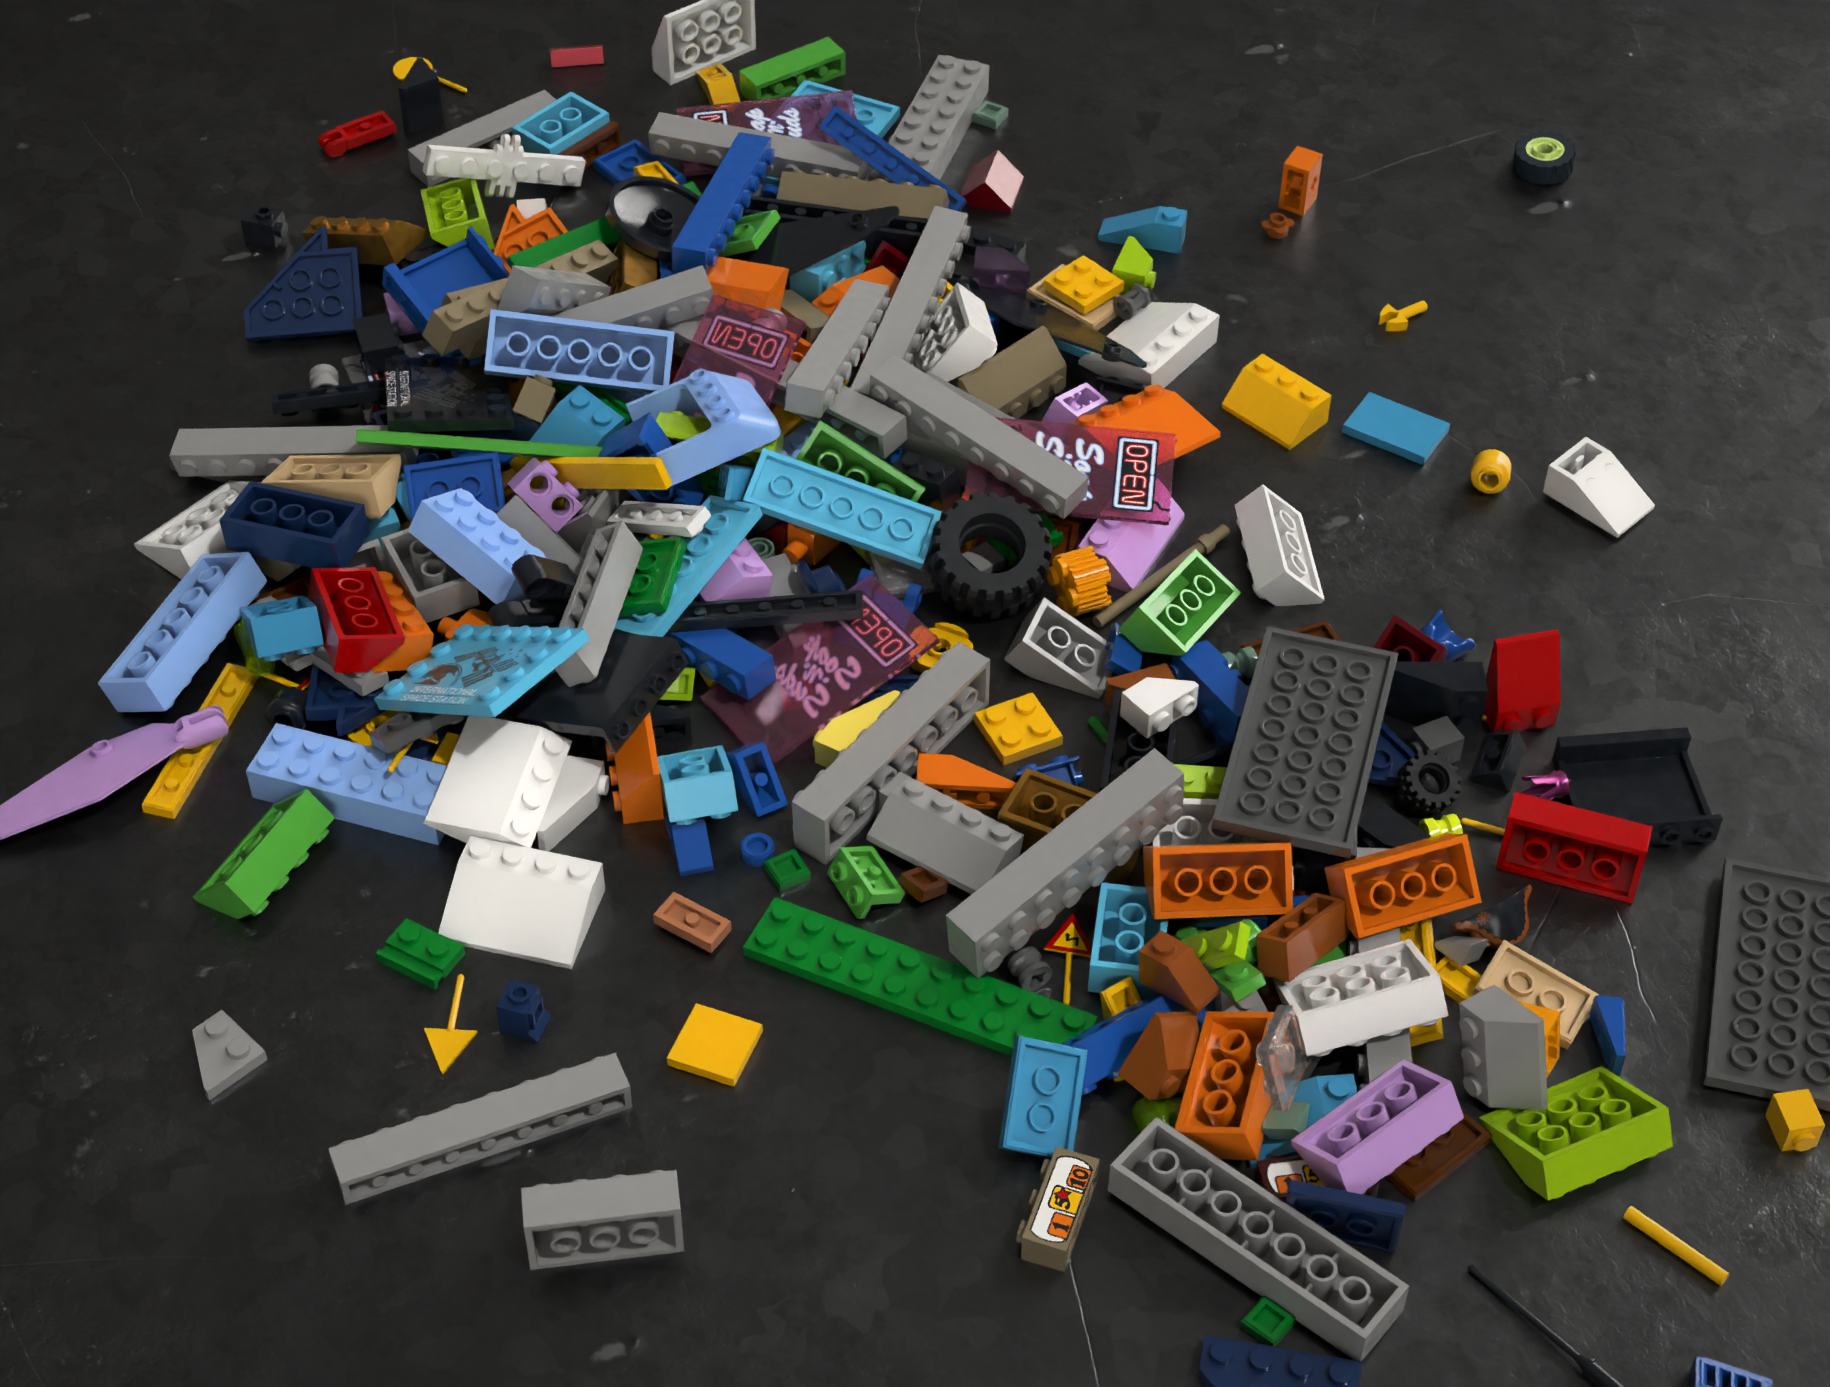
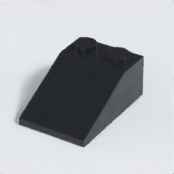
M1397 662L1384 715L1416 726L1447 716L1463 736H1478L1488 693L1483 662Z

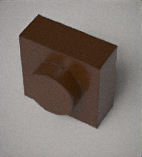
M918 866L901 873L898 883L913 898L923 903L945 894L949 881Z

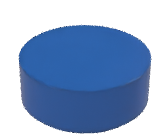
M764 833L747 835L740 844L741 858L750 866H764V861L775 856L773 839Z

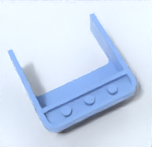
M705 369L696 370L689 377L625 404L632 422L649 412L656 420L660 412L680 411L689 416L701 410L710 423L711 428L707 431L656 453L657 457H661L673 482L671 486L776 440L781 434L777 419L749 380L706 371Z

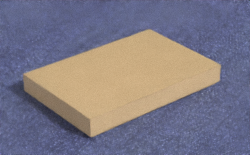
M1061 264L1026 290L1027 299L1045 300L1048 302V306L1060 310L1096 331L1118 316L1114 310L1113 301L1119 294L1083 315L1043 289V280L1065 267L1066 265Z
M1503 940L1471 994L1475 995L1492 985H1496L1519 1002L1560 1011V1046L1566 1050L1570 1047L1587 1017L1594 997L1599 995Z

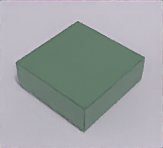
M985 100L972 114V122L996 130L1008 117V108Z

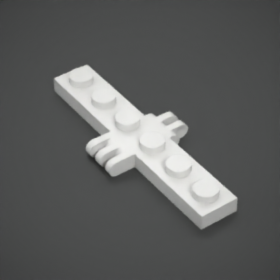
M502 134L500 144H495L493 150L427 145L422 171L428 176L487 180L485 196L492 197L495 190L496 197H503L505 192L506 198H513L517 182L580 187L586 161L583 157L524 152L523 146H520V135H512L510 142V135Z

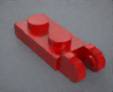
M382 110L326 131V133L318 136L317 142L322 149H325V153L329 157L336 158V156L343 155L347 149L357 148L368 142L385 138L396 133L397 129L396 124Z

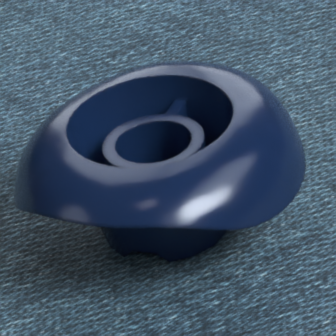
M804 559L798 560L797 575L807 594L847 591L842 580L835 571H832L830 565H825L811 571Z

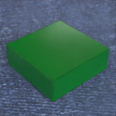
M795 849L764 861L765 871L780 892L811 879V871Z
M1264 1295L1241 1321L1240 1329L1263 1345L1276 1347L1295 1325L1296 1317Z

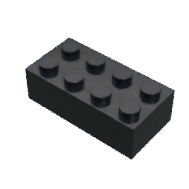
M1114 689L1100 791L1154 748L1173 764L1178 719L1171 723L1164 731H1158L1149 738H1145L1120 716L1121 696L1125 690Z

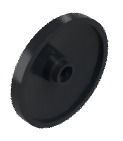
M650 176L631 177L619 182L611 190L606 203V216L615 233L628 245L648 256L672 262V245L700 197L686 187L666 179Z

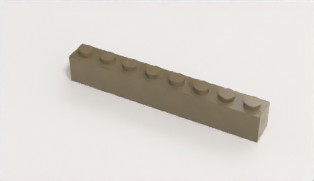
M598 239L533 268L586 273L606 283L618 258ZM508 278L433 310L422 336L441 356L488 336L490 310H497Z

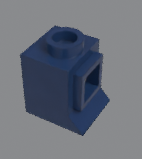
M512 979L509 980L496 1006L500 1033L537 1043L551 1017V1014L544 1009L543 997L540 995L539 986Z

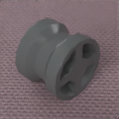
M1026 947L1019 950L1008 962V969L1013 976L1019 977L1018 983L1021 988L1031 992L1044 986L1052 976V969L1046 962L1041 961V954L1035 947Z

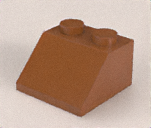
M1192 1011L1154 1013L1118 1071V1074L1148 1100L1183 1097L1200 1037L1197 1015Z

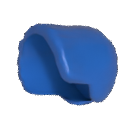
M1441 610L1436 611L1433 618L1420 630L1448 648L1445 662L1455 661L1463 654L1473 650L1476 646V643L1471 638L1463 640L1450 629L1445 622L1443 611Z

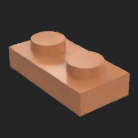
M675 892L653 914L654 924L710 953L717 948L732 930L730 920Z

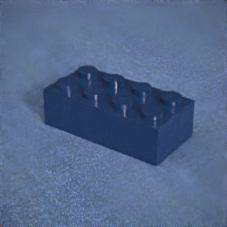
M252 481L247 484L219 519L227 550L249 552L251 555L312 568H345L370 535L364 504Z

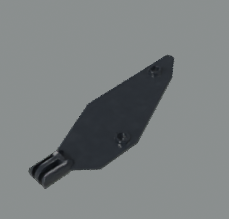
M889 206L776 224L757 250L724 258L788 268V276L867 239L896 218L900 210L897 206Z
M953 272L951 279H946L953 287L957 282L981 299L985 303L987 310L1014 325L1031 331L1044 326L1048 329L1052 338L1101 354V358L1106 361H1121L1139 368L1147 367V363L1132 350L1060 310L1048 306V302L1036 298L1030 300L1007 291L980 288L977 281L972 277Z

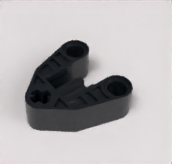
M532 554L520 557L514 562L511 570L523 593L531 600L505 601L496 604L488 612V619L491 625H509L510 627L528 625L529 627L548 626L549 628H559L578 576L567 564Z

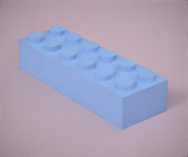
M491 309L484 374L526 379L527 376L534 379L535 374L554 383L650 394L669 385L675 331Z
M249 552L202 554L98 682V685L117 712H163L173 706L177 696L191 683L192 677L208 661L209 655L216 646L226 638L230 628L241 619L240 608L247 607L259 595V591L267 582V579Z
M276 723L246 770L252 798L276 803L307 788L335 817L334 819L439 845L445 833L423 822L446 770V765L404 755L396 769L390 773L387 768L397 753L386 754L378 748Z

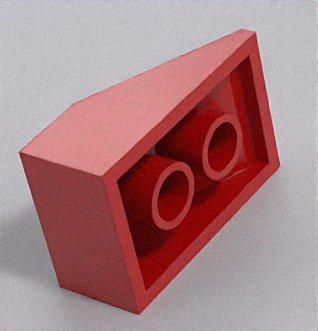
M1558 629L1494 639L1486 675L1488 693L1483 710V715L1485 714L1486 722L1492 733L1546 728L1556 724L1561 704L1560 633Z

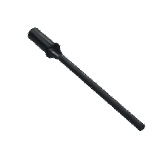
M1471 1264L1468 1267V1271L1571 1356L1581 1368L1583 1375H1587L1600 1387H1625L1598 1365L1596 1359H1590L1579 1354L1476 1266Z

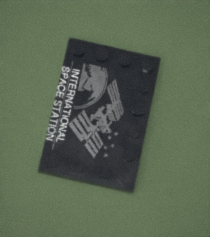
M462 353L453 354L451 357L424 354L421 357L409 358L405 354H396L391 356V358H385L387 429L393 432L514 430L508 377L484 374L486 354L470 360Z

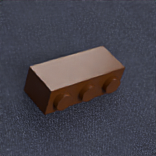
M1314 893L1257 934L1258 969L1262 972V975L1274 978L1278 982H1290L1346 940L1348 934L1345 899Z

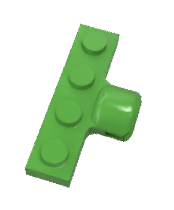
M1250 919L1241 921L1251 927L1245 960L1208 971L1218 985L1219 990L1234 1002L1240 1001L1266 985L1262 972L1252 966L1253 963L1258 961L1256 935L1261 932V929ZM1194 923L1182 927L1173 937L1181 940L1207 931L1202 927L1195 926Z

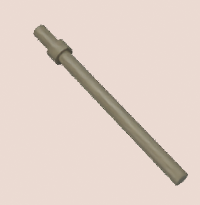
M1222 524L1211 533L1198 537L1194 540L1193 546L1092 618L1093 624L1097 628H1101L1162 584L1195 549L1202 556L1210 553L1215 549V544L1230 534L1229 528Z

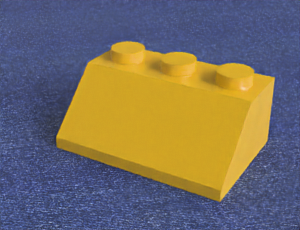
M1261 354L1243 367L1222 402L1221 408L1288 450H1291L1328 422L1332 395L1266 355Z

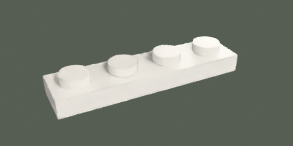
M625 500L606 522L608 525L623 520L629 530L635 533L693 537L702 531L703 525L712 515L706 506Z

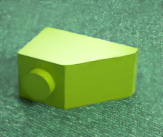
M1128 236L1112 271V274L1124 281V291L1120 292V294L1124 295L1133 284H1141L1147 290L1148 288L1153 289L1156 280V272L1152 271L1153 258L1132 236Z

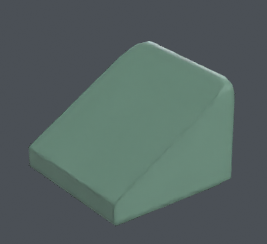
M1272 1102L1262 1123V1131L1269 1139L1292 1140L1306 1130L1310 1104L1308 1102Z

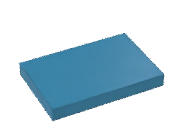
M1369 392L1343 424L1342 433L1424 465L1449 432L1450 423Z
M1016 1036L1014 1038L998 1148L1051 1159L1056 1146L1074 1151L1088 1050L1024 1036Z

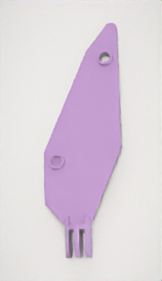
M213 705L183 716L175 724L151 723L113 739L96 742L92 747L81 752L0 805V840L101 801L180 748L194 749L227 735L229 730L222 708Z

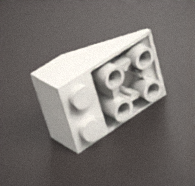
M1587 437L1583 438L1548 467L1543 493L1617 538L1654 509V503L1613 453Z

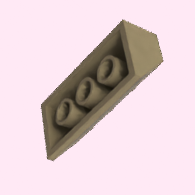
M1041 326L993 356L989 361L982 363L979 368L958 379V388L1018 420L1022 415L1034 407L1040 406L1042 402L1054 394L1060 393L1065 388L1067 365L1048 329Z

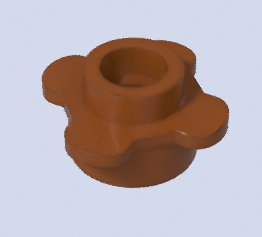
M1271 213L1268 220L1262 221L1261 227L1266 230V234L1271 238L1281 239L1288 235L1289 228L1294 227V220L1287 219L1285 215L1280 213Z

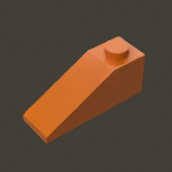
M919 753L917 780L972 809L1000 810L1017 784L954 755Z

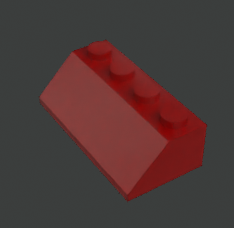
M376 567L311 569L308 599L317 607L324 646L334 673L353 674L355 672H368L404 644V634Z
M1515 792L1495 869L1633 904L1653 826Z

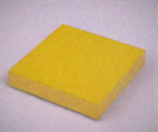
M696 1003L667 1056V1066L735 1087L763 1032V1025Z

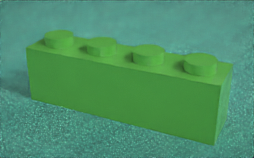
M829 37L739 70L740 93L756 108L792 95L804 80L821 84L846 74L845 51Z

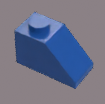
M752 742L726 753L733 772L735 788L756 817L788 805L765 742Z

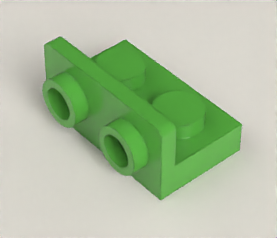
M873 846L840 847L827 871L828 876L857 919H864L872 905L900 903L905 895V892Z

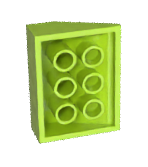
M1602 1066L1547 1088L1548 1107L1543 1110L1500 1108L1479 1117L1480 1125L1492 1134V1141L1523 1182L1548 1201L1560 1198L1565 1193L1583 1185H1590L1597 1179L1613 1172L1622 1171L1627 1166L1641 1160L1655 1157L1658 1153L1673 1147L1669 1108Z

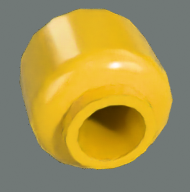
M1487 449L1480 452L1474 458L1470 479L1477 490L1485 494H1495L1501 492L1508 485L1511 476V462L1503 452L1496 449Z

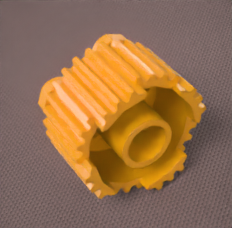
M1092 545L1059 554L1053 558V566L1048 568L1046 577L1048 583L1056 589V595H1058L1056 598L1057 607L1074 617L1108 607L1112 604L1111 595L1108 596V588L1106 587L1107 582L1111 581V573H1109L1107 561L1103 558L1098 559L1095 556V549Z

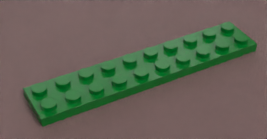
M774 897L743 946V955L1009 1056H1012L1014 1038L1016 1036L1061 1044L1097 1024L1098 1016L985 974L977 978L966 967Z

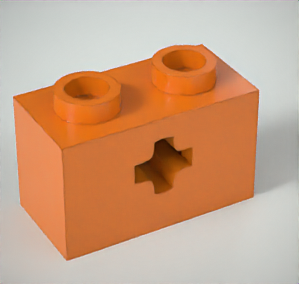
M1300 146L1294 149L1283 165L1278 208L1301 216L1305 215L1317 199L1323 154Z

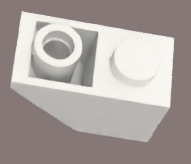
M1146 677L1122 692L1120 716L1145 738H1149L1158 731L1161 732L1167 729L1182 716H1188L1194 711L1197 706L1199 685L1195 681Z

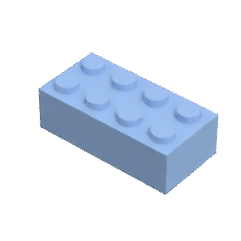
M462 488L422 500L408 529L409 533L495 604L505 601H521L527 598L511 570L512 565L517 559L529 554L547 558L540 549L533 547L523 539L517 530L507 526L498 518L495 512L485 508L470 492Z

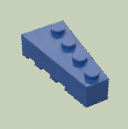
M649 412L608 436L599 457H657V452L673 445ZM694 476L669 487L667 490L627 489L640 502L701 506L708 498Z
M1208 640L1195 643L1183 656L1172 655L1169 668L1175 679L1195 681L1199 685L1195 710L1199 714L1202 725L1213 734L1217 747L1234 742L1250 685L1246 686L1243 683L1242 674L1237 669H1229L1228 660Z

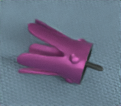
M1561 770L1552 771L1549 775L1521 776L1522 780L1532 781L1536 784V786L1527 788L1521 793L1530 796L1540 795L1538 798L1551 800L1555 797L1562 798L1569 794V783L1572 780H1568L1565 773Z

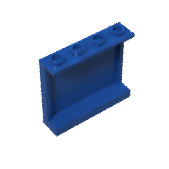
M468 227L465 240L401 270L395 263L385 266L382 285L419 332L423 334L432 311L440 308L446 293L508 278L510 273L504 267L501 258L494 255L489 249L483 236L478 235L472 227ZM456 349L441 356L435 350L439 357H451L453 354L462 353L459 349Z

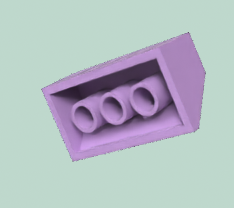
M1157 480L1155 482L1154 501H1157L1161 508L1170 509V511L1160 510L1155 503L1153 505V512L1111 509V499L1078 546V549L1092 545L1095 549V556L1098 559L1103 558L1107 561V567H1109V573H1111V581L1107 582V585L1127 593L1142 582L1185 517L1182 509Z
M744 537L698 593L697 597L701 602L770 597L774 575Z
M1403 1059L1291 1140V1143L1325 1187L1363 1195L1368 1188L1383 1177L1390 1175L1398 1166L1413 1155L1420 1153L1425 1146L1440 1135L1447 1133L1464 1116L1451 1081Z

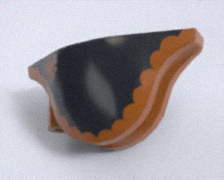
M1529 884L1505 901L1454 923L1450 927L1455 932L1467 933L1471 937L1487 938L1489 941L1485 948L1498 950L1503 940L1512 945L1517 944L1524 938L1529 928L1527 900L1532 891L1531 885Z

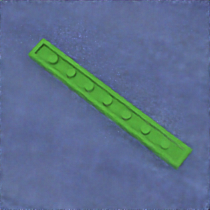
M356 430V442L364 445L473 453L498 452L501 455L599 457L603 448L597 446L380 430Z

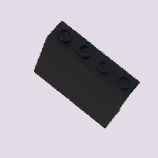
M612 633L599 673L594 680L568 687L560 675L554 672L548 675L515 714L513 719L515 722L541 726L550 731L604 737L612 753H617L689 663L676 638Z
M1688 727L1557 738L1552 761L1556 771H1563L1568 780H1572L1569 783L1570 792L1565 796L1568 805L1653 826L1649 845H1671L1674 843L1696 841L1706 842L1716 840L1723 816L1722 814L1712 815L1687 751L1691 741Z

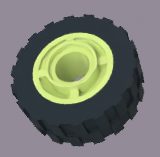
M1552 131L1530 132L1528 135H1523L1516 142L1513 169H1515V173L1521 179L1533 184L1551 185L1557 182L1560 183L1565 178H1568L1573 171L1575 146L1570 142L1569 138H1565L1562 134H1556Z

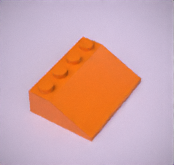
M1149 385L1140 393L1127 395L1122 398V401L1105 405L1100 408V411L1091 415H1083L1078 418V421L1067 425L1069 448L1076 452V440L1081 438L1085 441L1083 452L1086 455L1091 444H1098L1104 452V463L1102 465L1096 463L1094 456H1096L1095 450H1093L1086 462L1090 466L1115 473L1118 436L1159 440L1157 467L1221 437L1220 431L1175 391L1162 388L1161 385Z

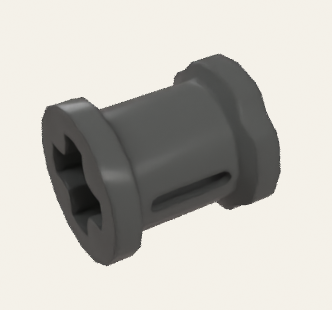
M1133 284L1125 295H1119L1114 299L1113 307L1115 312L1122 319H1131L1139 308H1145L1150 304L1151 297L1149 291L1141 284Z

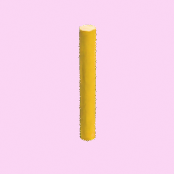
M1633 1206L1627 1209L1623 1219L1718 1285L1722 1286L1730 1273Z

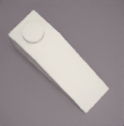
M566 756L537 831L539 850L549 852L598 808L601 796L607 795L610 785V777L605 775L604 761Z

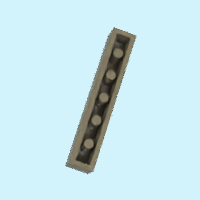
M801 170L782 171L776 198L861 211L897 206L900 210L898 216L928 220L935 206L947 209L949 206V197L946 189L938 185L923 187L915 186L910 182L888 183L883 179L868 181L861 180L855 176H846L845 178L834 177L828 173L813 175Z

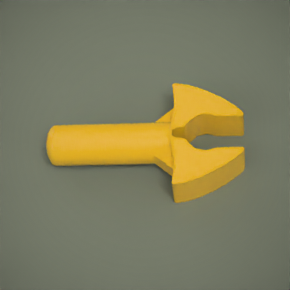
M1421 300L1400 310H1396L1390 304H1387L1380 313L1378 325L1387 321L1385 331H1405L1408 326L1407 319L1426 311L1428 308L1427 303Z

